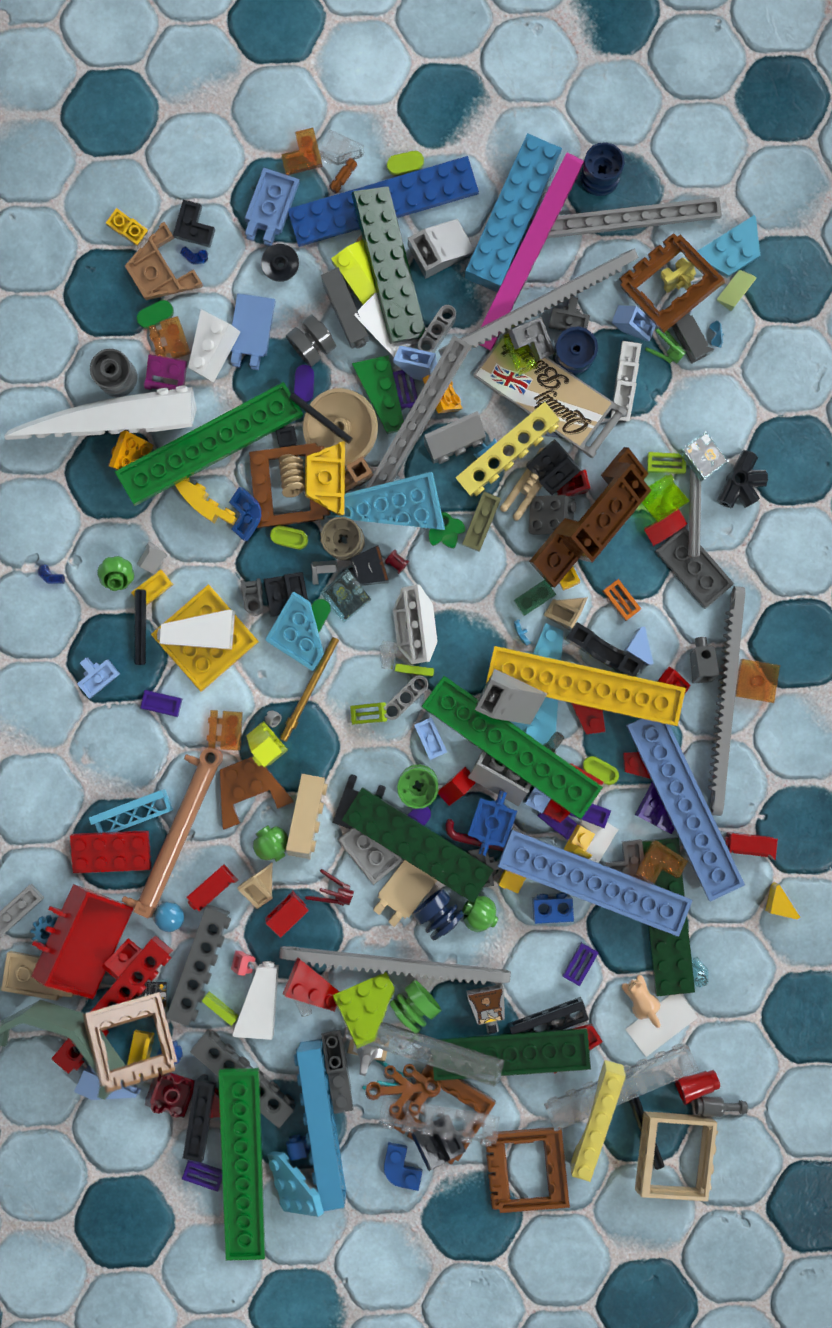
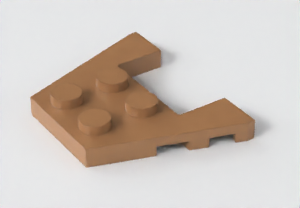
M165 222L159 225L160 228L155 234L148 238L149 241L142 248L140 247L125 265L145 300L203 287L194 269L176 279L159 252V247L174 239Z

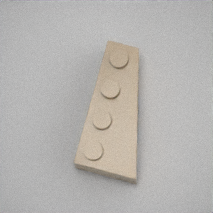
M306 774L301 775L286 852L290 856L311 859V853L315 851V833L319 832L320 827L318 816L322 814L324 803L321 802L322 795H326L328 784H325V778Z

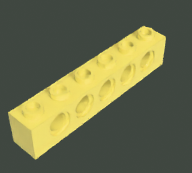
M544 402L461 472L456 479L471 497L474 494L478 496L485 490L484 486L488 482L492 484L500 477L498 474L501 471H508L514 465V460L518 457L522 459L529 453L528 449L533 444L535 447L544 440L543 436L547 432L553 433L559 427L560 419ZM535 422H543L544 428L541 431H536L533 428ZM521 434L529 436L527 443L522 444L518 441ZM508 446L514 448V453L511 456L504 455V449ZM492 459L499 460V466L496 469L489 467V462ZM476 472H484L485 477L482 481L474 479Z

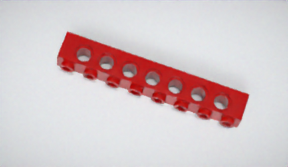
M155 935L91 1012L111 1006V1001L120 1004L132 1000L136 994L140 996L147 988L144 984L148 980L152 982L159 974L157 969L160 965L165 966L172 957L169 955L173 950ZM153 957L155 965L149 964L147 958ZM135 972H140L143 976V979H137L135 976ZM123 987L129 988V995L123 992ZM107 1029L101 1030L106 1037L109 1031ZM70 1038L65 1041L51 1058L68 1074L73 1069L77 1071L85 1062L82 1060L84 1056L81 1052L80 1054L74 1052L73 1046L75 1044Z

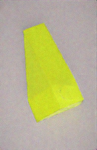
M362 239L344 248L332 257L331 261L335 268L339 267L343 279L363 306L375 294L376 288Z

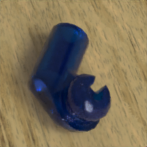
M185 246L180 251V254L193 265L204 264L208 260V252L203 249L198 251V253H193Z
M46 564L39 566L37 570L38 576L47 584L65 583L64 574H52L49 571V566Z

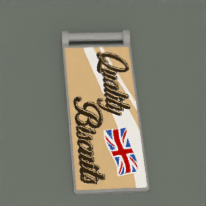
M505 331L474 373L476 379L529 415L546 402L560 419L559 427L554 432L579 448L590 458H594L597 454L596 450L620 418L624 417L627 413L625 408L617 405L549 358L545 357L536 361L530 345L527 344L515 349L508 331ZM611 409L614 410L615 414L591 446H586L585 443Z

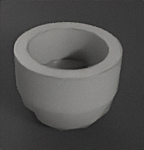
M268 711V715L264 717L265 722L272 728L276 727L280 723L282 716L276 711Z

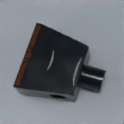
M379 545L352 557L351 563L353 567L342 570L343 575L349 572L353 578H356L359 586L389 582Z

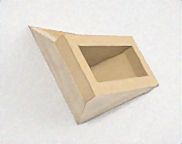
M588 597L564 600L553 599L544 616L570 630L582 613Z
M273 862L237 887L257 909L273 899Z

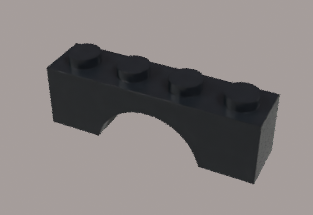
M578 622L575 623L565 639L620 674L636 677L644 663L630 653L604 641L593 631Z

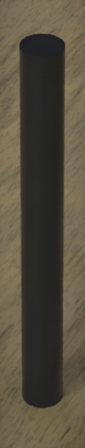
M295 393L290 395L289 399L347 444L352 441L353 438L298 395Z

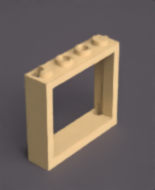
M644 1111L635 1191L645 1198L708 1201L709 1191L712 1190L710 1182L711 1175L714 1172L713 1156L716 1153L717 1122L711 1117H701L700 1115ZM658 1122L703 1125L696 1188L650 1185Z

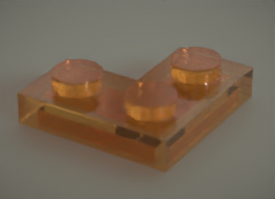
M314 128L296 131L295 135L299 150L281 154L286 175L323 167Z
M654 840L635 874L650 884L655 883L662 869L672 876L679 878L688 860Z

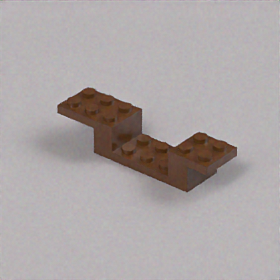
M623 447L601 474L608 486L579 521L565 518L529 561L551 587L555 588L578 559L593 563L652 491L644 481L648 472L629 447Z

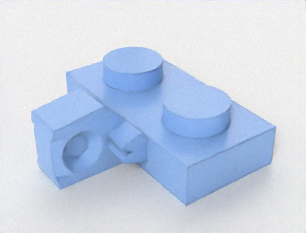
M85 658L80 662L86 670L83 673L85 678L78 682L77 685L90 699L117 678L120 673L108 659L99 665L97 662L93 664L89 658Z

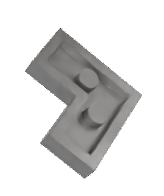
M542 317L508 331L515 349L530 343L536 361L555 353Z

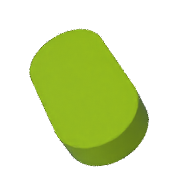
M419 151L396 154L387 161L388 172L393 176L418 171L424 166V157Z
M281 525L275 526L271 530V540L277 545L301 550L308 544V536L302 530Z
M589 756L582 763L584 771L600 779L604 784L612 785L618 781V770L601 759Z

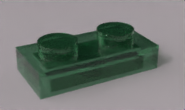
M543 580L513 601L523 616L556 596V593Z

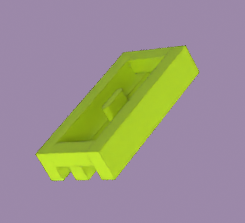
M647 453V472L686 473L687 454ZM652 458L682 459V462L652 461ZM652 465L681 466L682 469L652 467Z
M396 664L395 672L433 677L434 668Z
M386 702L350 706L352 725L387 722V718L384 715L387 714L386 710H384ZM378 707L379 710L356 713V709ZM379 714L377 719L357 720L358 716Z
M210 991L202 999L206 1006L232 1026L239 1015Z

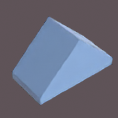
M645 626L640 627L624 651L643 661V664L651 665L654 663Z

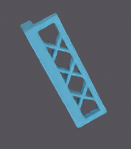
M163 789L89 817L91 825L95 824L98 833L103 832L100 824L103 820L113 822L111 829L107 832H118L173 811L166 790ZM161 798L164 799L167 809L162 811L153 808L156 801ZM140 806L149 809L147 816L144 818L135 815ZM122 813L131 816L128 824L118 822Z

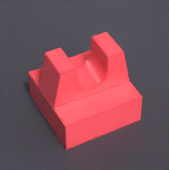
M235 950L231 970L237 975L242 976L252 973L253 969L247 967L248 962H255L256 958L243 951Z

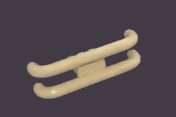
M527 468L501 505L500 510L506 512L520 492L523 493L526 497L513 515V519L518 521L542 487L539 483V477Z

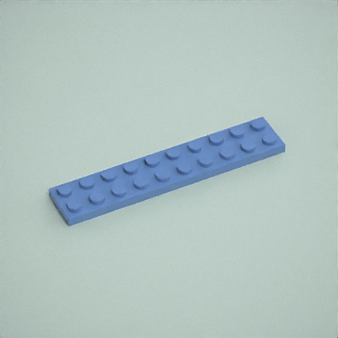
M641 718L627 724L626 727L708 901L711 902L744 886V881L670 725Z
M512 829L497 865L507 871L678 937L693 901L690 898Z

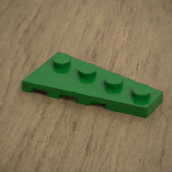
M389 355L352 363L386 433L398 432L404 420Z

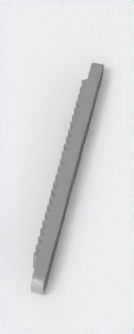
M631 249L460 339L471 345V348H477L478 345L484 344L485 341L498 337V334L511 330V327H517L518 324L524 323L525 320H530L531 317L543 313L544 310H549L551 307L557 306L558 303H562L564 300L576 296L577 293L595 286L596 283L614 276L615 273L621 272L623 266L639 258L635 249ZM448 345L438 350L441 356Z
M739 586L733 587L730 610L725 612L729 618L725 619L728 626L724 627L727 631L726 634H723L726 641L722 642L726 648L721 651L725 653V656L721 657L724 663L720 665L723 671L719 672L723 678L718 681L722 686L718 687L721 694L717 695L720 701L716 702V705L720 708L715 710L719 714L718 717H715L718 724L714 725L717 732L713 733L717 738L712 740L716 747L711 749L715 754L711 755L714 762L710 763V766L714 768L709 771L713 777L708 779L712 782V785L708 786V789L711 790L710 812L712 815L722 816L724 809L745 603V587Z
M292 946L280 947L279 954L280 958L296 961L298 957L306 964L310 962L311 966L318 963L319 967L326 964L327 968H330L332 964L335 969L341 965L343 970L349 966L351 971L354 967H357L358 971L365 968L366 972L372 969L374 973L379 969L381 974L388 970L389 975L395 971L398 976L403 972L404 976L411 973L412 977L419 974L420 978H423L425 974L428 979L434 975L436 980L442 976L444 981L447 977H450L451 981L458 978L459 982L465 979L467 983L472 979L474 984L481 980L482 985L486 981L509 983L511 971L504 969Z

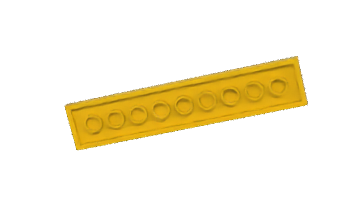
M494 646L486 681L487 684L493 670L496 669L547 693V698L672 726H678L686 690L684 687Z

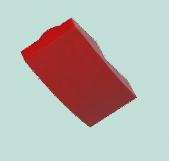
M677 507L661 516L660 520L645 527L644 531L653 546L682 529L687 525V522Z

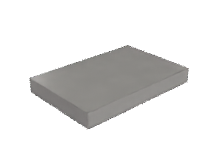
M353 827L338 839L373 885L403 862L401 857Z

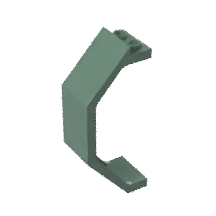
M39 1000L0 1021V1047L7 1046L11 1028L25 1023L70 1038L97 1074L83 1017L85 1013ZM100 1031L108 1056L109 1071L125 1066L108 1039ZM101 1086L98 1098L105 1100L112 1092L106 1093L105 1087Z

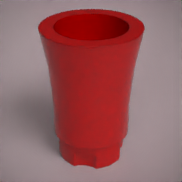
M714 1070L675 1078L677 1091L684 1105L704 1095L713 1093L714 1090L721 1087Z

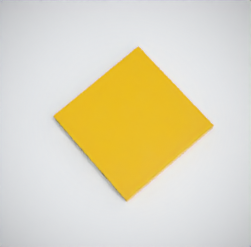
M208 584L164 623L231 609ZM235 614L232 650L160 644V646L202 692L259 641ZM161 626L151 634L159 644L160 640L157 639V632Z

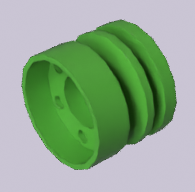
M422 764L407 767L401 773L397 785L401 801L408 807L415 809L431 805L438 793V778L435 772ZM417 780L419 783H423L421 789L413 786Z
M414 979L405 988L408 998L399 993L397 995L399 1001L393 999L390 1001V1005L402 1024L417 1034L421 1031L419 1025L422 1027L426 1026L423 1015L432 1020L441 1012V1008L427 989Z

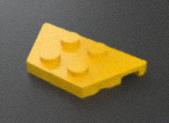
M345 441L305 458V496L339 516L344 515Z

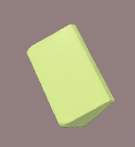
M739 270L716 300L732 311L756 280V277Z

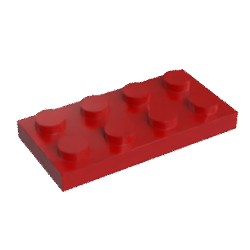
M149 831L78 833L70 835L73 873L151 869Z

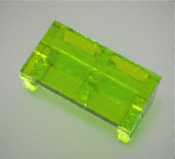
M503 335L504 344L518 375L538 368V364L528 344L515 349L510 335Z

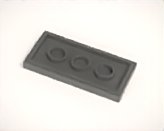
M684 526L660 546L655 553L698 603L706 609L734 583L701 545L699 557L692 558L688 556L689 531Z

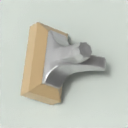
M351 1037L347 1053L359 1056L360 1075L366 1076L367 1070L374 1059L385 1062L389 1040L376 1038L375 1041L357 1049Z

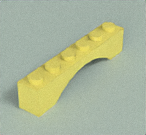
M607 1060L603 1062L592 1110L584 1133L575 1147L570 1162L572 1177L591 1182L626 1077L624 1066Z

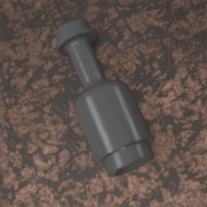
M702 1096L695 1099L694 1102L695 1113L701 1117H722L725 1111H739L741 1115L748 1112L747 1102L739 1100L738 1103H724L721 1097Z

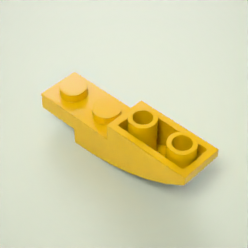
M187 478L175 485L184 499L198 513L215 524L218 517L231 525H234L237 521L235 512L228 508H225V510L218 507L219 504L210 498L206 501L209 494L205 491L206 487L196 482L193 485L188 482L190 479Z

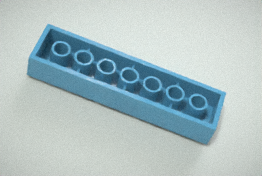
M527 133L467 266L465 279L498 293L559 161L562 151L561 147Z
M322 1039L300 1042L298 1049H296V1054H294L295 1066H299L297 1081L298 1086H302L300 1101L302 1106L305 1105L303 1121L305 1126L308 1125L306 1140L307 1145H311L309 1160L310 1165H314V1172H312L313 1185H317V1192L323 1211L345 1208L347 1192Z

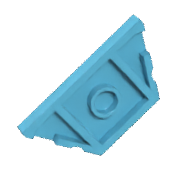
M753 215L697 252L719 274L728 278L760 257L756 216Z

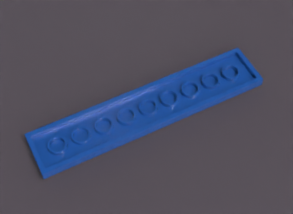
M465 156L289 208L288 213L298 247L360 229L351 195L353 191L389 186L397 218L478 195L479 190L469 157Z

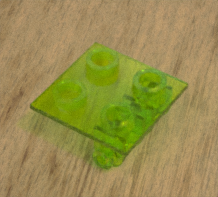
M666 474L663 478L651 484L649 488L652 491L642 502L657 522H660L690 502L673 482L675 479L672 474Z

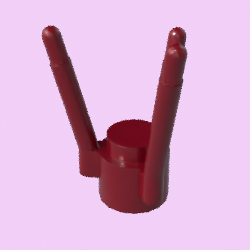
M321 869L320 873L342 888H338L337 892L324 888L319 889L320 892L335 896V899L306 896L305 899L342 906L344 904L350 905L354 891L350 890V885L344 884Z

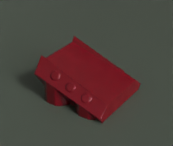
M158 1069L159 1076L153 1078L145 1099V1106L150 1107L153 1113L160 1114L166 1112L172 1117L184 1118L193 1094L195 1080L174 1073L160 1075Z

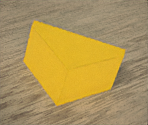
M776 882L771 883L765 911L797 920L801 918L780 884Z

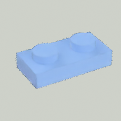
M432 717L414 725L430 760L447 753Z

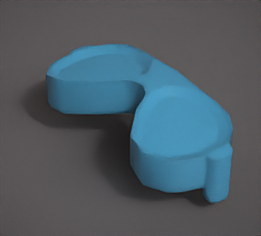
M716 320L710 325V329L716 332V335L711 340V344L721 348L724 334L722 333V324Z
M494 438V441L488 446L483 443L481 446L484 449L477 454L474 453L476 459L496 444L497 440Z
M518 619L514 621V626L519 638L527 646L531 644V641L529 642L528 638L524 635L528 631L527 629H521L520 620Z

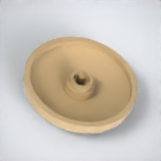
M344 388L330 389L318 395L310 405L353 438L349 444L345 442V466L362 456L366 457L374 446L378 432L377 417L369 401L358 392ZM305 413L303 433L306 444L316 443L317 446H324L325 449L343 441L310 414Z

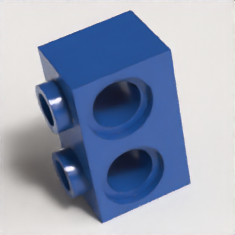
M556 893V896L548 897V894H537V897H532L533 921L535 924L574 922L573 898L568 896L567 893ZM560 903H567L565 911H558ZM547 904L548 910L541 913L538 911L539 905Z

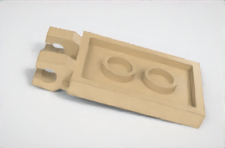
M404 860L379 891L378 898L380 901L373 908V911L380 915L387 905L395 910V913L388 920V923L395 927L402 917L405 919L410 917L438 880Z
M14 951L7 952L1 991L55 1001L62 998V996L70 998L73 995L76 996L72 993L44 986L31 977L40 956Z

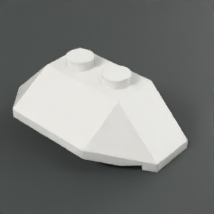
M420 585L402 587L393 608L397 647L409 659L411 664L429 662L437 644L433 604Z

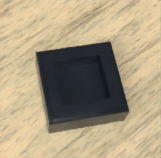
M294 426L276 430L279 448L298 445Z

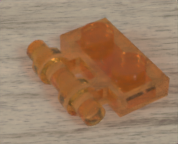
M178 316L161 321V330L157 331L156 325L148 327L150 340L153 341L156 349L154 351L155 355L166 357V354L170 353L172 358L177 359L191 354ZM163 337L166 339V346H162L160 339Z
M210 710V718H208L209 735L206 738L208 748L215 749L216 741L221 742L220 749L240 751L243 712L223 711V717L218 718V710ZM217 724H222L221 736L216 735Z

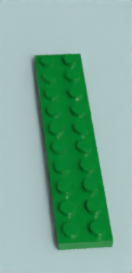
M283 382L115 471V474L133 505L136 506L303 416V413L299 406L289 399L291 393Z
M443 676L421 707L581 820L603 787L511 722L494 719L476 711L478 699Z
M259 1068L220 1069L219 1098L226 1261L265 1260Z

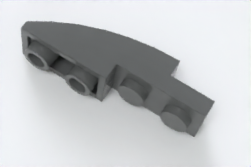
M341 1030L322 1033L334 1114L353 1111L350 1076Z

